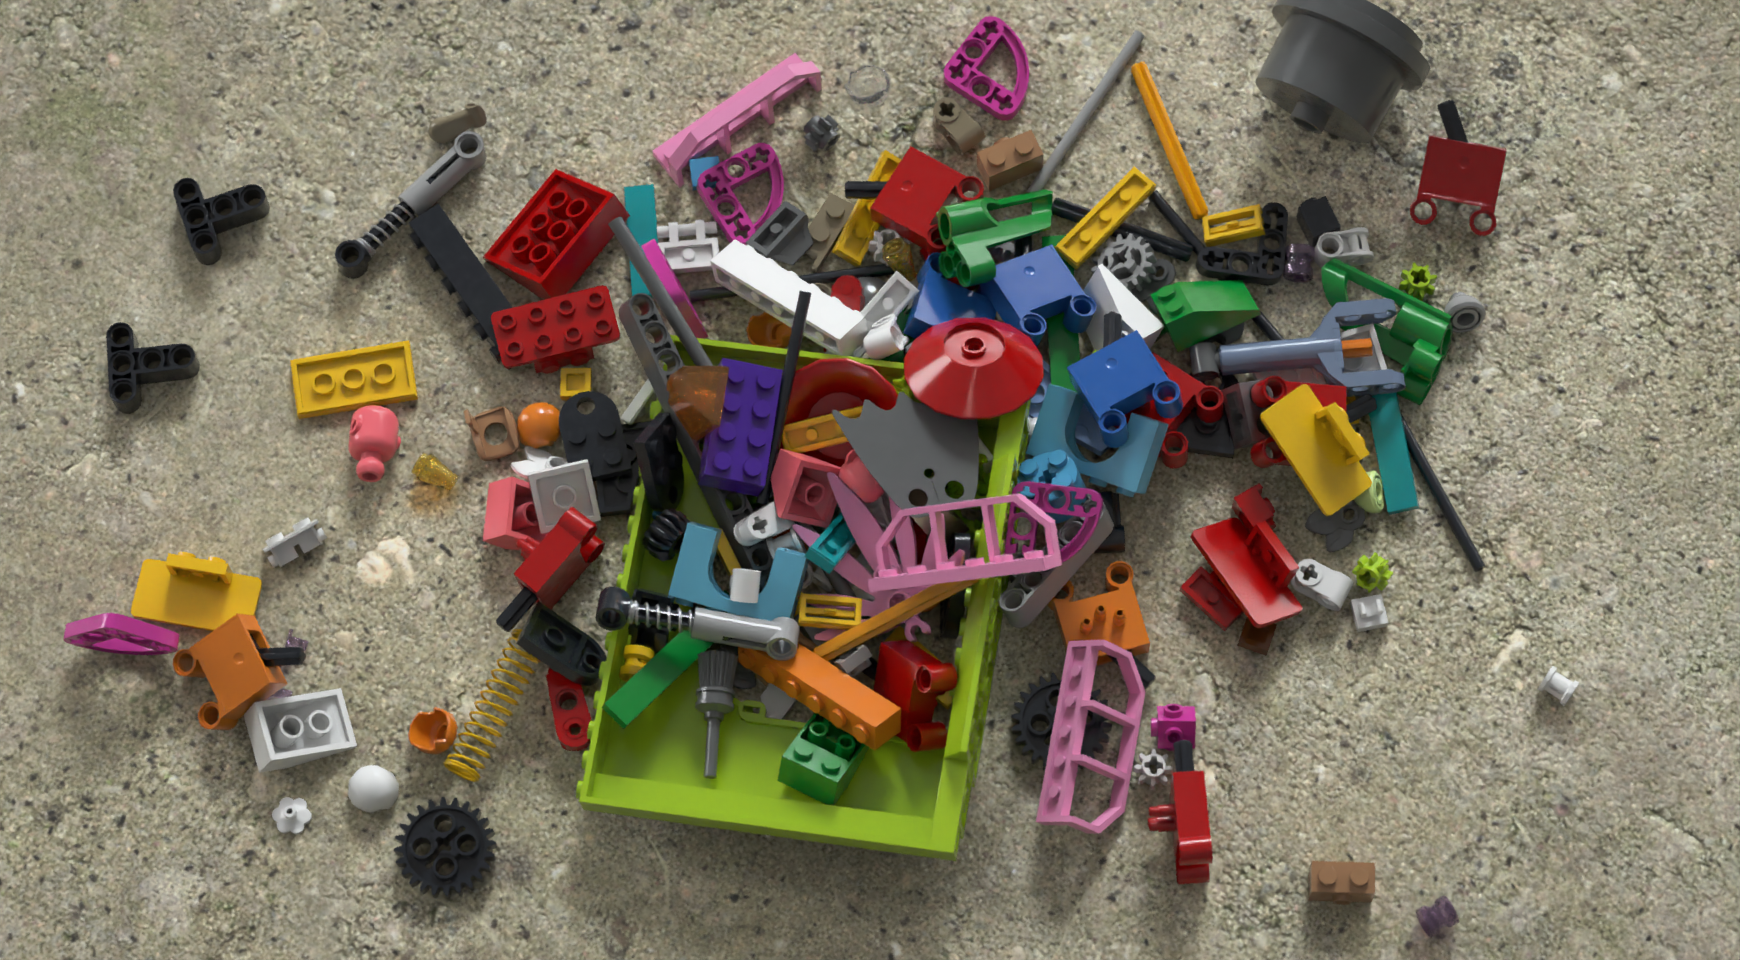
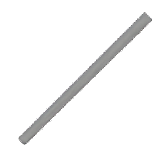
M1134 31L1026 193L1043 189L1144 39V35L1141 32Z

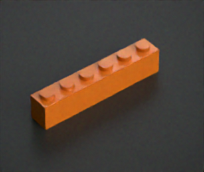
M798 643L795 656L786 661L773 659L765 651L738 647V662L742 666L752 670L764 678L766 682L775 685L791 698H795L809 707L811 711L826 718L834 726L846 731L855 737L857 741L866 744L873 750L878 749L901 731L900 707Z

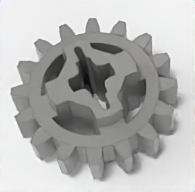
M1129 233L1126 239H1123L1121 234H1118L1117 241L1115 242L1107 239L1106 243L1108 246L1097 249L1101 254L1100 257L1092 258L1096 265L1091 268L1092 273L1094 274L1097 267L1103 264L1131 293L1133 288H1136L1139 292L1142 291L1140 284L1142 282L1150 283L1151 280L1148 274L1156 273L1153 264L1157 262V258L1153 254L1154 250L1150 244L1146 243L1141 236L1135 239L1132 233Z

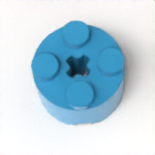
M1063 450L1039 454L1032 459L1023 461L1019 467L1020 473L1017 484L1031 481L1086 488L1076 464ZM1025 486V490L1020 493L1029 500L1034 499L1035 494L1030 492V487ZM1059 490L1051 492L1049 495L1050 505L1054 508L1064 506L1066 502L1065 494ZM1071 491L1072 502L1069 507L1070 511H1075V504L1081 505L1082 501L1083 503L1086 501V499H1074L1077 493ZM1045 512L1055 520V523H1061L1074 517Z

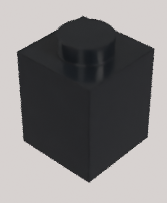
M1326 196L1319 199L1315 197L1309 198L1298 207L1296 219L1311 249L1316 247L1321 235L1340 231L1341 225Z

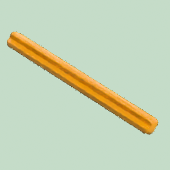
M1145 62L1136 63L1131 66L1133 78L1192 217L1196 220L1208 215V207Z
M979 579L934 584L815 647L813 652L826 661H830L976 584Z

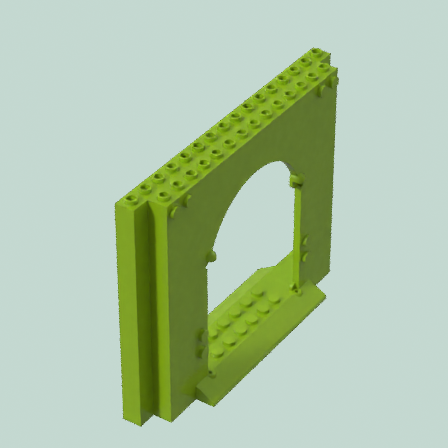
M670 335L701 399L705 380L678 336ZM697 338L715 369L722 358L781 370L784 369L787 349ZM809 351L799 352L796 370L819 359L849 358L873 367L892 385H894L893 380L902 379V375H904V363ZM661 360V363H664L663 370L667 371V365ZM672 388L674 396L680 399L679 391ZM658 398L657 401H652L650 419H654L658 413H664ZM1031 399L1016 411L992 419H977L979 438L993 455L991 472L988 474L978 465V484L974 500L1012 495L1013 488L1018 482L1019 467L1025 461L1030 431L1028 416ZM686 415V422L694 427L693 420ZM676 438L679 452H681L683 457L684 489L681 501L675 510L682 512L691 522L719 529ZM699 443V449L703 452L704 445ZM932 469L924 471V475L927 478H933L935 475ZM641 478L640 487H635L633 504L636 505L634 516L630 515L627 531L628 534H631L629 545L625 544L622 551V562L625 563L623 574H618L616 587L624 589L631 599L635 589L640 588L668 595L679 554H675L673 559L662 562L649 554V551L642 544L645 531L650 527V523L654 521L652 517L654 510L648 503ZM950 481L945 485V492L950 498L958 499L963 496L964 487L957 481ZM746 494L752 509L761 505V503H756L757 497ZM725 498L726 506L733 510L732 502ZM1011 502L993 504L1000 555L1005 553ZM976 506V507H969V508H967V509L981 510V512H982L981 506ZM1016 507V513H1020V508ZM1019 518L1015 521L1014 529L1016 532ZM983 521L982 529H976L974 548H976V558L984 557V563H988L990 561ZM1012 537V544H1015V539ZM1010 575L980 578L976 584L971 586L972 589H966L964 607H967V618H961L959 636H962V648L957 647L954 665L957 666L958 678L954 690L949 691V695L952 696V711L946 746L940 750L913 752L905 741L895 735L876 750L869 747L850 784L835 805H826L777 781L782 755L806 723L767 718L766 707L760 701L744 700L741 702L737 698L733 699L734 711L725 714L724 720L720 722L717 777L715 779L704 777L707 721L704 720V713L695 708V703L697 702L696 690L700 688L698 659L623 729L601 707L627 683L619 678L620 668L625 663L623 657L624 647L630 645L631 635L628 634L629 623L627 624L626 622L623 628L607 632L605 650H608L606 662L602 661L600 665L599 679L602 680L601 690L596 691L594 695L593 708L597 711L595 721H590L587 736L588 739H591L589 751L585 750L583 753L582 769H585L583 781H578L576 799H579L583 810L956 861L959 841L964 838L971 789L976 785L1003 619V611L1000 607L999 599L1008 588ZM679 604L681 612L687 613L689 610L692 611V607ZM679 629L676 632L670 631L668 643L680 633ZM754 708L760 709V712H759V713H753V712H754Z

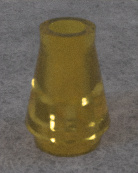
M901 238L888 241L882 249L883 260L894 272L898 271L909 282L913 281L917 277V271L914 266L909 243Z
M425 452L420 455L411 472L417 476V480L448 491L453 489L459 478V475L453 473L432 453L428 455Z

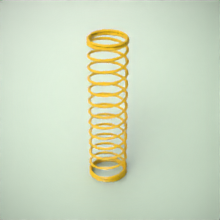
M516 628L512 630V637L507 639L510 647L502 649L505 658L496 660L500 669L491 670L494 679L485 681L489 690H482L480 692L483 700L475 702V707L478 711L469 713L473 722L464 723V728L467 732L458 734L459 740L462 743L452 745L456 754L447 755V759L444 762V766L449 771L466 780L478 782L481 777L471 767L450 759V757L462 758L480 769L486 768L483 764L463 756L455 746L467 747L487 759H490L491 756L476 747L468 745L461 738V735L474 737L489 747H497L493 742L473 734L466 725H476L496 737H502V734L478 723L472 717V714L484 715L496 724L503 727L508 726L503 720L482 711L477 704H488L505 715L513 716V713L508 709L487 700L483 693H492L512 705H519L513 698L493 690L488 683H500L516 694H524L516 686L498 679L494 672H504L523 684H530L526 678L504 669L499 661H508L527 673H535L529 666L510 659L506 655L505 650L515 651L534 663H541L535 656L516 649L511 644L510 640H518L522 629Z

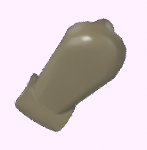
M475 103L465 104L464 110L433 120L429 126V136L437 143H448L471 127L479 128L484 126L487 122L485 111Z

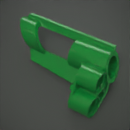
M1043 189L1001 199L985 197L941 207L940 211L936 212V217L938 218L942 242L946 245V251L942 252L939 256V267L943 276L946 278L957 277L963 287L990 282L996 277V265L987 248L1051 229L1053 191ZM1032 202V214L998 222L988 212Z
M1336 258L1331 259L1321 270L1323 289L1330 306L1333 307L1338 302H1349L1347 282L1350 280L1386 299L1394 300L1395 304L1400 308L1391 329L1379 323L1374 324L1382 354L1404 366L1400 372L1404 374L1406 387L1402 391L1397 392V395L1420 406L1433 386L1440 372L1442 361H1444L1449 351L1453 331L1452 316ZM1364 325L1343 326L1340 328L1347 331Z

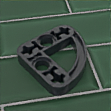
M953 532L946 545L948 559L959 549L965 552L962 566L965 565V560L970 559L969 533ZM966 589L940 602L941 638L957 639L961 618L964 617L965 612L964 599Z

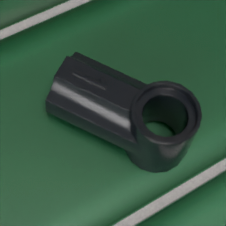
M1112 491L1100 492L1099 494L1114 526L1112 532L1094 551V554L1125 552L1124 525H1121L1119 494Z

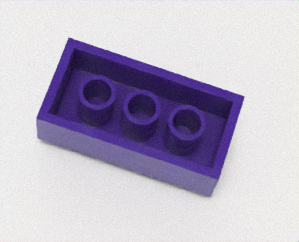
M727 358L721 359L715 370L698 485L758 496L763 490L766 483L783 370Z

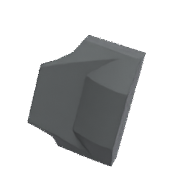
M785 200L746 241V244L753 247L757 253L765 258L794 265L814 244L808 229L809 218L806 213Z

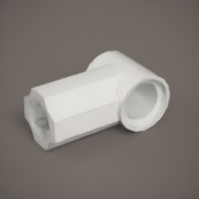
M745 568L733 569L729 582L731 588L730 600L758 603L761 571Z

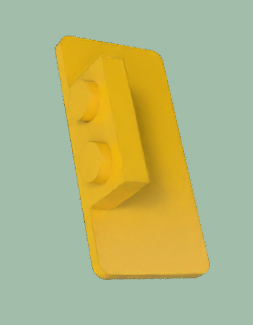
M1303 384L1261 413V421L1324 515L1330 516L1371 487L1372 481L1359 462L1370 454L1366 448L1365 440L1359 433L1355 432L1349 423L1347 413L1336 402L1323 407L1307 384Z
M178 552V555L168 553L166 561L154 559L143 561L131 606V614L139 619L214 631L236 614H256L262 581L258 577L233 573L229 564L218 557H208V560L196 558L194 554L188 552Z

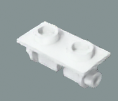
M307 517L292 526L295 530L292 533L283 536L282 532L265 541L268 546L262 550L264 552L271 551L272 555L267 558L273 568L278 565L281 568L286 563L299 557L293 547L299 544L303 553L323 544L322 541L327 537L322 528L317 530L314 528V525L319 523L317 519L310 521Z

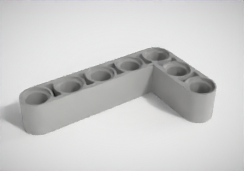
M1087 494L1085 503L1082 501L1081 505L1085 506L1086 512H1089L1090 508L1096 507L1097 503L1091 499L1090 494ZM1104 503L1093 535L1077 554L1063 562L1060 566L1045 571L1020 573L1002 593L999 604L1012 627L1023 628L1028 626L1112 532L1114 524ZM1074 516L1064 521L1066 523L1057 532L1059 549L1066 546L1076 536L1086 517ZM1046 544L1042 549L1043 556L1048 555V549Z

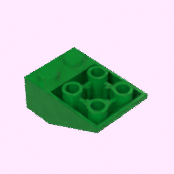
M814 713L782 755L777 781L826 805H835L850 784L869 746L857 741L855 737L841 728H837L832 722L818 713Z

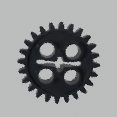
M1055 673L1051 675V682H1047L1040 676L1039 687L1030 682L1028 684L1030 694L1020 692V699L1024 703L1015 702L1014 709L1019 713L1011 715V721L1017 723V725L1012 727L1011 732L1012 734L1020 735L1015 739V745L1025 744L1022 755L1026 756L1032 753L1031 764L1033 765L1042 760L1043 770L1046 768L1050 743L1045 744L1044 741L1052 734L1056 707L1049 701L1053 697L1059 696L1061 680L1057 679ZM1100 689L1091 692L1090 700H1095L1108 706L1107 699L1098 701L1101 695ZM1088 710L1087 715L1091 718V722L1085 725L1080 754L1095 759L1093 751L1100 754L1104 751V747L1099 742L1109 743L1110 736L1104 732L1112 731V724L1105 722L1109 719ZM1036 721H1043L1048 725V728L1045 731L1039 732L1034 730L1031 725ZM1078 765L1081 770L1084 769L1083 766Z
M441 797L440 806H435L434 802L430 799L428 802L429 809L425 810L422 806H417L419 812L417 817L410 813L407 814L411 822L410 825H399L405 835L395 836L396 841L402 844V846L394 848V852L398 856H403L396 861L398 867H406L401 874L404 879L412 876L409 882L412 888L421 883V894L424 895L429 889H432V896L436 899L440 891H444L446 898L450 899L451 891L456 890L457 894L462 897V887L467 886L468 889L474 891L472 881L477 880L483 883L484 879L481 872L492 871L486 861L496 860L495 854L489 851L497 848L496 841L488 840L495 833L493 829H485L490 824L487 817L479 820L482 814L479 808L470 813V802L467 801L462 807H459L458 798H454L451 805H447L445 798ZM442 821L453 823L451 829L447 832H439L437 827ZM464 827L465 831L458 834V830ZM470 840L476 843L472 851H460V846L463 842ZM421 844L431 845V850L426 855L416 854V849ZM442 844L445 846L450 845L452 849L449 852L446 850L441 851L440 846ZM433 862V866L427 869L426 865ZM447 863L454 865V870L449 875L439 874V869L442 865Z

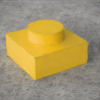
M561 368V400H568L581 392L592 391L591 368Z

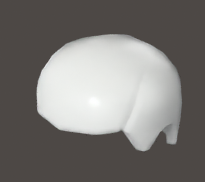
M377 765L365 766L358 769L350 778L348 796L355 807L365 812L373 813L378 810L389 809L399 796V783L394 774Z

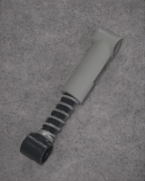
M471 131L458 135L454 146L398 196L400 204H394L392 211H386V216L379 218L377 225H371L369 232H363V237L358 238V240H346L338 245L335 251V258L339 270L345 277L355 279L363 276L368 269V262L372 260V255L376 253V249L380 245L384 246V241L391 239V235L395 231L399 233L398 229L402 225L406 226L408 219H414V217H418L431 208L471 170H476L483 166L487 156L481 136ZM468 148H476V149H477V150H476L474 153H472V154H465V153H464V151H465L466 149H468ZM350 256H358V259L353 263L345 262Z
M619 587L605 588L599 595L595 616L596 622L600 627L609 631L623 628L626 622L627 624L635 622L637 626L642 622L646 623L647 627H650L651 624L657 625L658 629L665 626L668 627L669 631L676 628L679 629L680 633L687 630L690 632L692 639L765 651L770 657L780 661L793 658L797 652L799 625L789 617H778L770 621L696 608L695 614H692L691 610L687 613L681 612L680 608L673 611L669 606L666 609H661L658 604L655 607H650L647 602L644 605H639L636 600H630L629 594Z

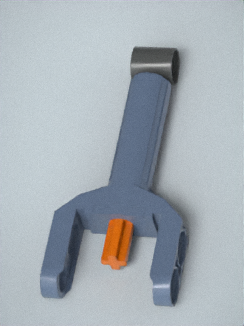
M1372 299L1338 302L1323 317L1321 325L1308 338L1220 345L1218 352L1216 345L1213 343L1195 344L1189 348L1192 377L1198 381H1209L1219 376V370L1223 376L1313 368L1324 376L1329 385L1346 386V397L1402 391L1406 387L1404 374L1392 369L1344 373L1343 359L1372 356L1371 338L1341 341L1340 327L1383 323L1387 319L1396 315L1395 301L1392 299Z

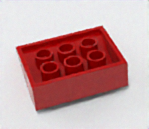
M555 169L483 258L486 262L542 299L567 294L614 236L608 224L618 217H622L624 222H626L630 215L615 194Z

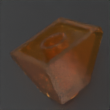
M683 366L670 375L667 382V392H670L668 403L691 439L698 441L720 426L729 367Z

